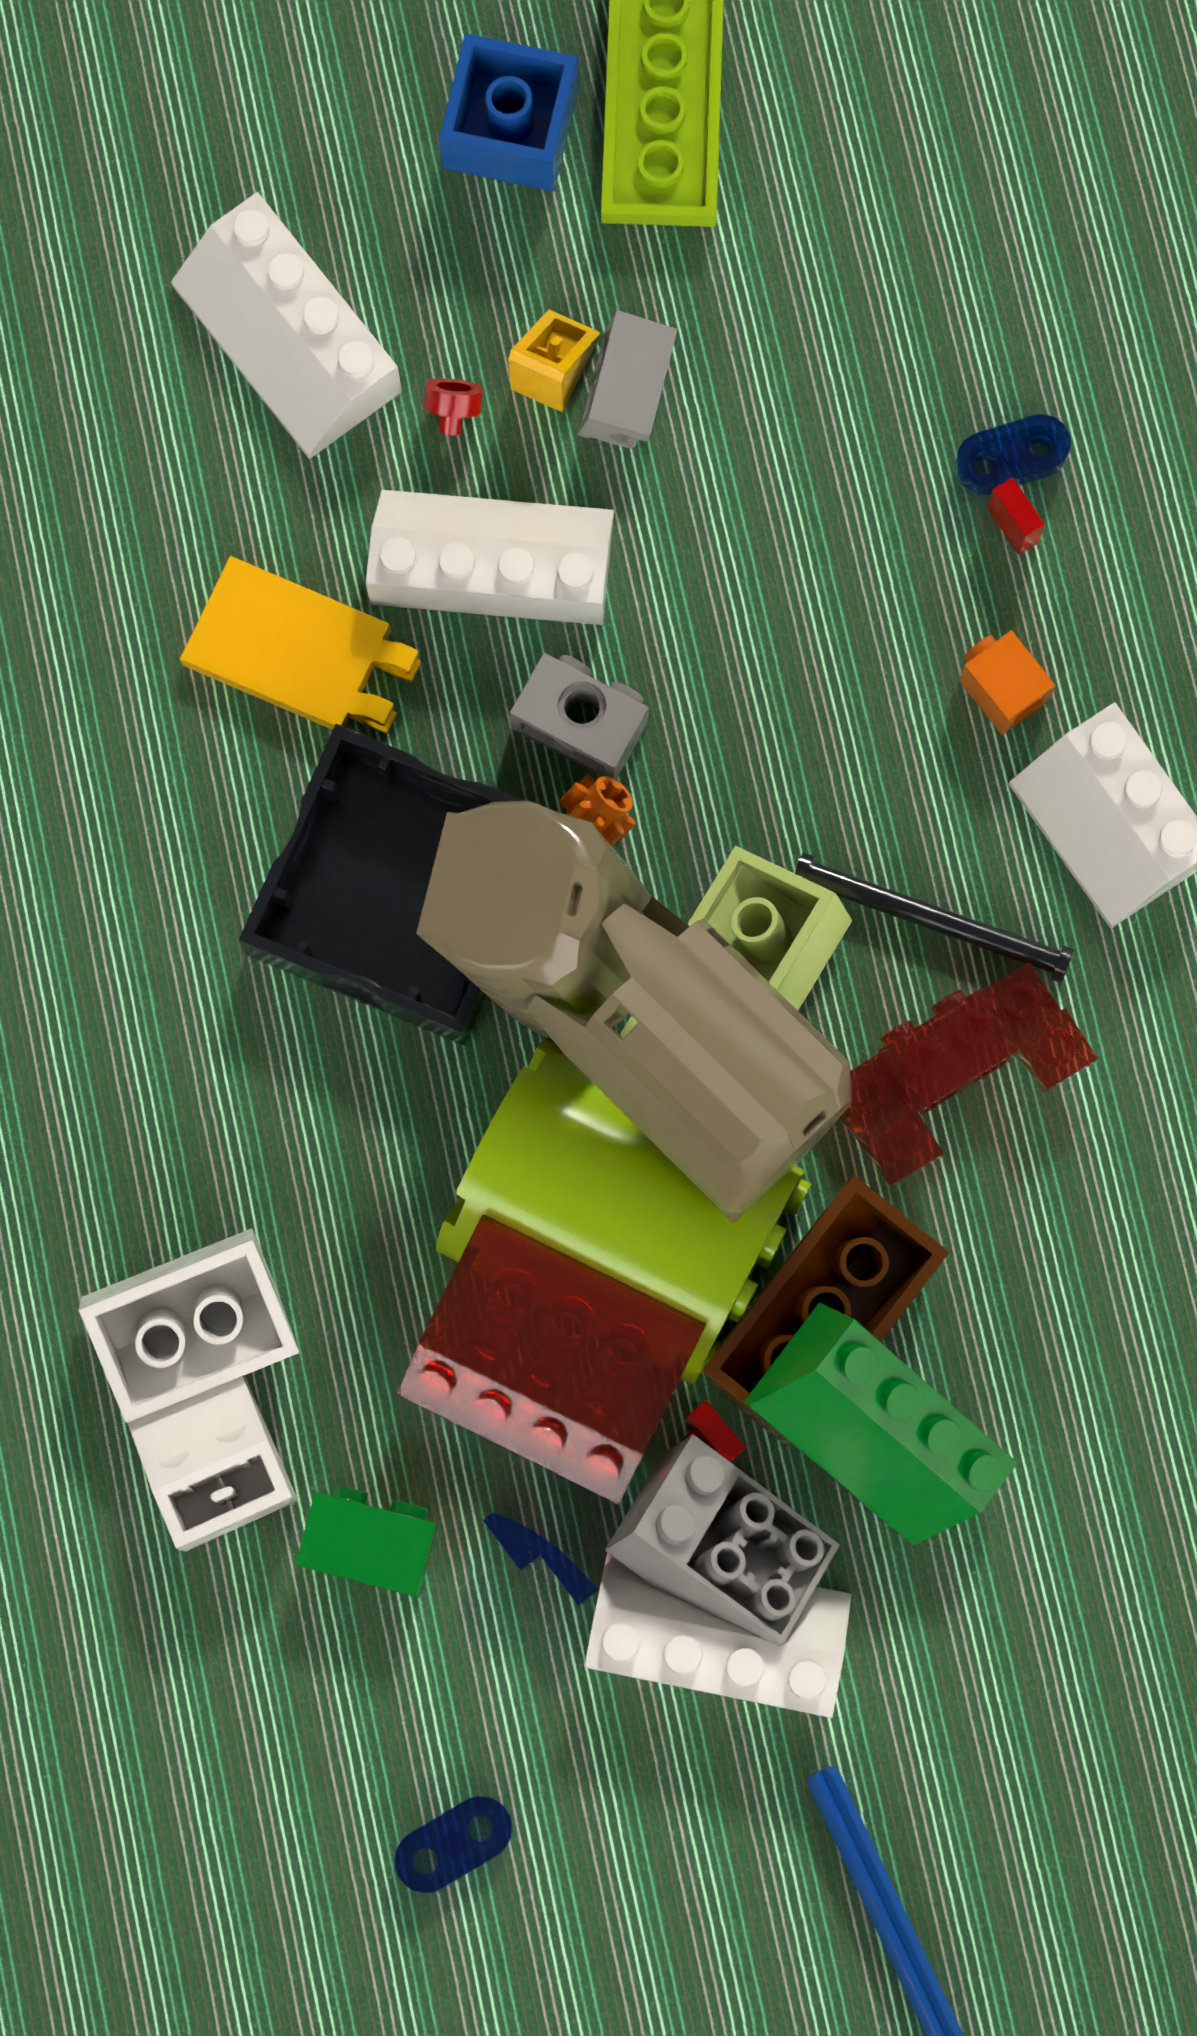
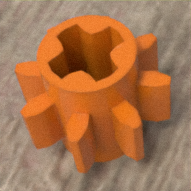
M587 774L579 783H575L559 801L564 808L569 810L565 815L591 822L611 846L617 841L620 842L636 824L630 816L626 815L633 807V800L629 791L619 781L611 777L602 776L595 781L590 774Z

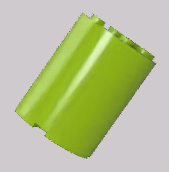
M546 1038L536 1048L529 1067L523 1066L481 1139L455 1193L460 1198L443 1221L436 1243V1251L694 1386L700 1373H702L700 1370L722 1343L718 1338L728 1319L738 1322L749 1307L758 1287L757 1283L749 1279L755 1266L759 1265L768 1269L778 1251L787 1230L778 1225L784 1211L795 1216L812 1183L802 1179L805 1170L794 1166L733 1223L562 1052L553 1040Z

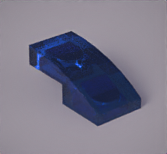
M495 1513L490 1514L483 1520L521 1572L525 1571L540 1558H543L578 1606H581L598 1593V1589L567 1555L533 1530Z

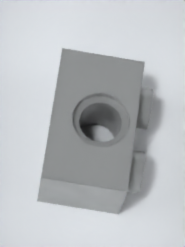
M544 652L510 711L511 729L600 776H607L617 780L648 725L649 707L642 704L644 698L638 692L622 683L613 682L610 687L590 676L592 671L573 657L561 655L558 660ZM580 702L593 705L599 712L593 721L586 724L573 722L566 713L572 705Z

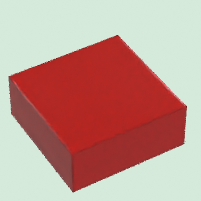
M1013 477L993 488L987 509L1017 554L1020 555L1039 543L1045 524Z

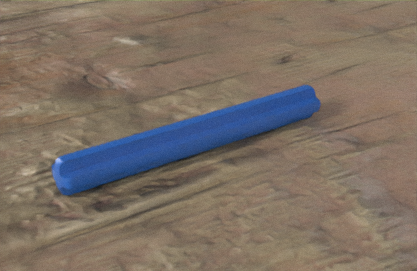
M828 1766L813 1773L807 1778L809 1789L925 2035L964 2036L839 1770L835 1766Z

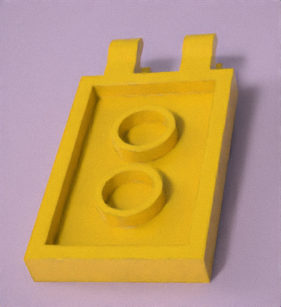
M232 556L229 557L180 657L183 666L331 730L334 729L335 724L346 727L349 719H352L386 735L397 715L392 710L394 703L377 695L362 693L373 668L376 667L401 680L412 683L421 664V660L417 659L419 651L399 642L387 641L391 633L390 623Z

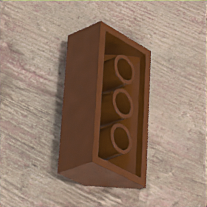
M851 1175L700 1371L741 1411L785 1446L797 1448L749 1408L744 1401L820 1302L855 1319L881 1342L949 1254V1251L859 1178Z

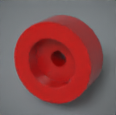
M429 380L425 383L423 408L432 414L440 415V433L453 436L462 434L463 418L475 417L481 414L483 388L478 384L464 380Z

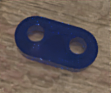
M1037 414L977 432L966 438L958 450L955 461L956 476L964 488L979 495H990L993 488L1012 477L1020 486L1057 473L1067 460L1071 448L1069 431L1057 418L1050 415ZM1034 443H1041L1047 447L1049 454L1045 457L1034 456L1030 452L1029 446ZM979 460H986L993 465L994 471L990 474H981L974 468V463Z
M474 1796L461 1802L414 1830L400 1842L395 1854V1869L398 1877L408 1888L420 1893L436 1892L496 1857L506 1848L511 1839L513 1829L509 1811L500 1801L489 1796ZM476 1816H484L492 1823V1834L486 1840H476L469 1833V1823ZM430 1849L437 1855L438 1865L433 1872L423 1873L416 1868L414 1858L419 1850Z

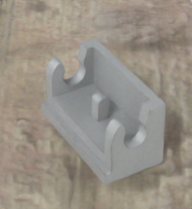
M616 310L604 331L578 436L591 437L627 448H635L637 440L647 442L651 435L678 329Z

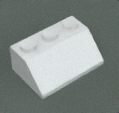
M1115 702L1065 734L1008 784L1110 929L1197 872V816Z
M252 1228L81 1297L79 1313L126 1423L299 1353L275 1282Z

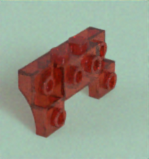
M1030 962L984 990L980 988L967 997L962 989L946 996L931 1008L935 1014L934 1017L916 1028L911 1020L895 1027L880 1039L884 1047L878 1050L877 1055L850 1071L852 1102L840 1119L862 1145L890 1188L933 1160L936 1161L944 1154L921 1116L1013 1061L1017 1055L1044 1094L1057 1084L1085 1067L1091 1066L1098 1060V1057L1067 1009L1061 1010Z

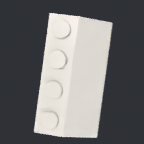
M258 192L210 225L171 281L172 287L309 459L402 392L398 366Z
M382 490L372 524L367 565L366 587L370 605L603 625L614 510Z
M607 1552L584 1668L832 1718L845 1651L851 1594L816 1587L785 1643L778 1646L653 1587Z

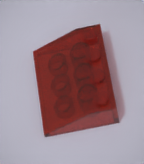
M483 1214L423 1333L397 1394L619 1505L644 1458L707 1324Z

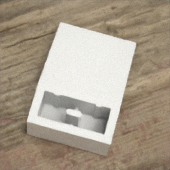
M245 1375L128 1422L151 1490L176 1549L188 1551L298 1501Z

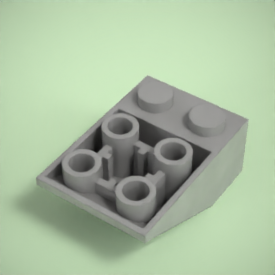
M692 1434L663 1453L605 1548V1551L653 1587L781 1646L785 1643L840 1544Z

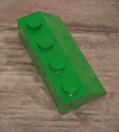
M820 1302L744 1401L749 1408L912 1545H916L981 1513L1018 1464L1017 1461L855 1319Z

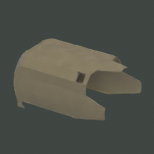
M531 801L493 802L458 814L447 812L416 934L445 957L511 1017L541 1037L551 1039L527 1010L535 995L583 1027H586L593 1014L617 989L631 978L601 923L624 903L644 915L642 911L650 901L651 896L640 879L591 822L556 812ZM620 1006L606 1022L611 1027H614L626 1019L627 1011Z
M652 896L642 911L644 915L624 903L601 924L631 978L617 989L593 1014L586 1027H583L537 995H535L527 1010L562 1052L735 1223L815 1147L819 1140L847 1110L852 1102L850 1062L705 919L698 920L689 926ZM620 1006L638 1022L624 1038L606 1022Z

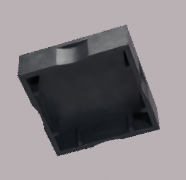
M335 724L301 800L300 813L294 832L282 853L273 862L239 937V942L245 954L465 1046L486 994L416 933L447 812L458 814L493 802L524 800L480 782L467 781L445 775L424 764L412 754Z

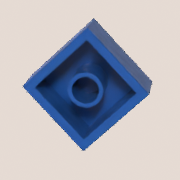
M465 33L439 137L442 169L554 192L579 89L578 56Z

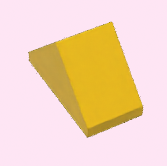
M548 310L511 349L508 358L511 390L563 413L598 343L601 332Z

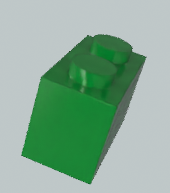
M335 1484L332 1485L330 1495L315 1492L295 1565L420 1598L438 1530L436 1523L425 1520L428 1509L397 1500H392L390 1511L366 1505L368 1493Z

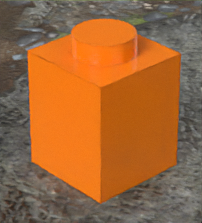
M1012 630L997 641L992 635H989L975 644L964 655L967 663L964 664L959 682L1001 735H1004L1049 702L1056 686Z

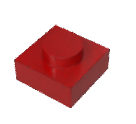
M707 1400L686 1417L685 1423L691 1431L684 1436L685 1439L693 1434L730 1463L745 1451L746 1447Z

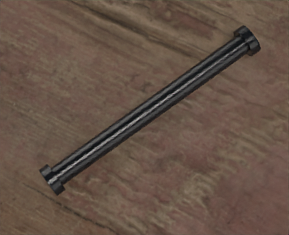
M802 852L794 874L836 893L839 897L1050 972V979L1062 983L1074 951L1072 948L1064 945L1061 946L1060 950L1051 948L812 862L814 856Z

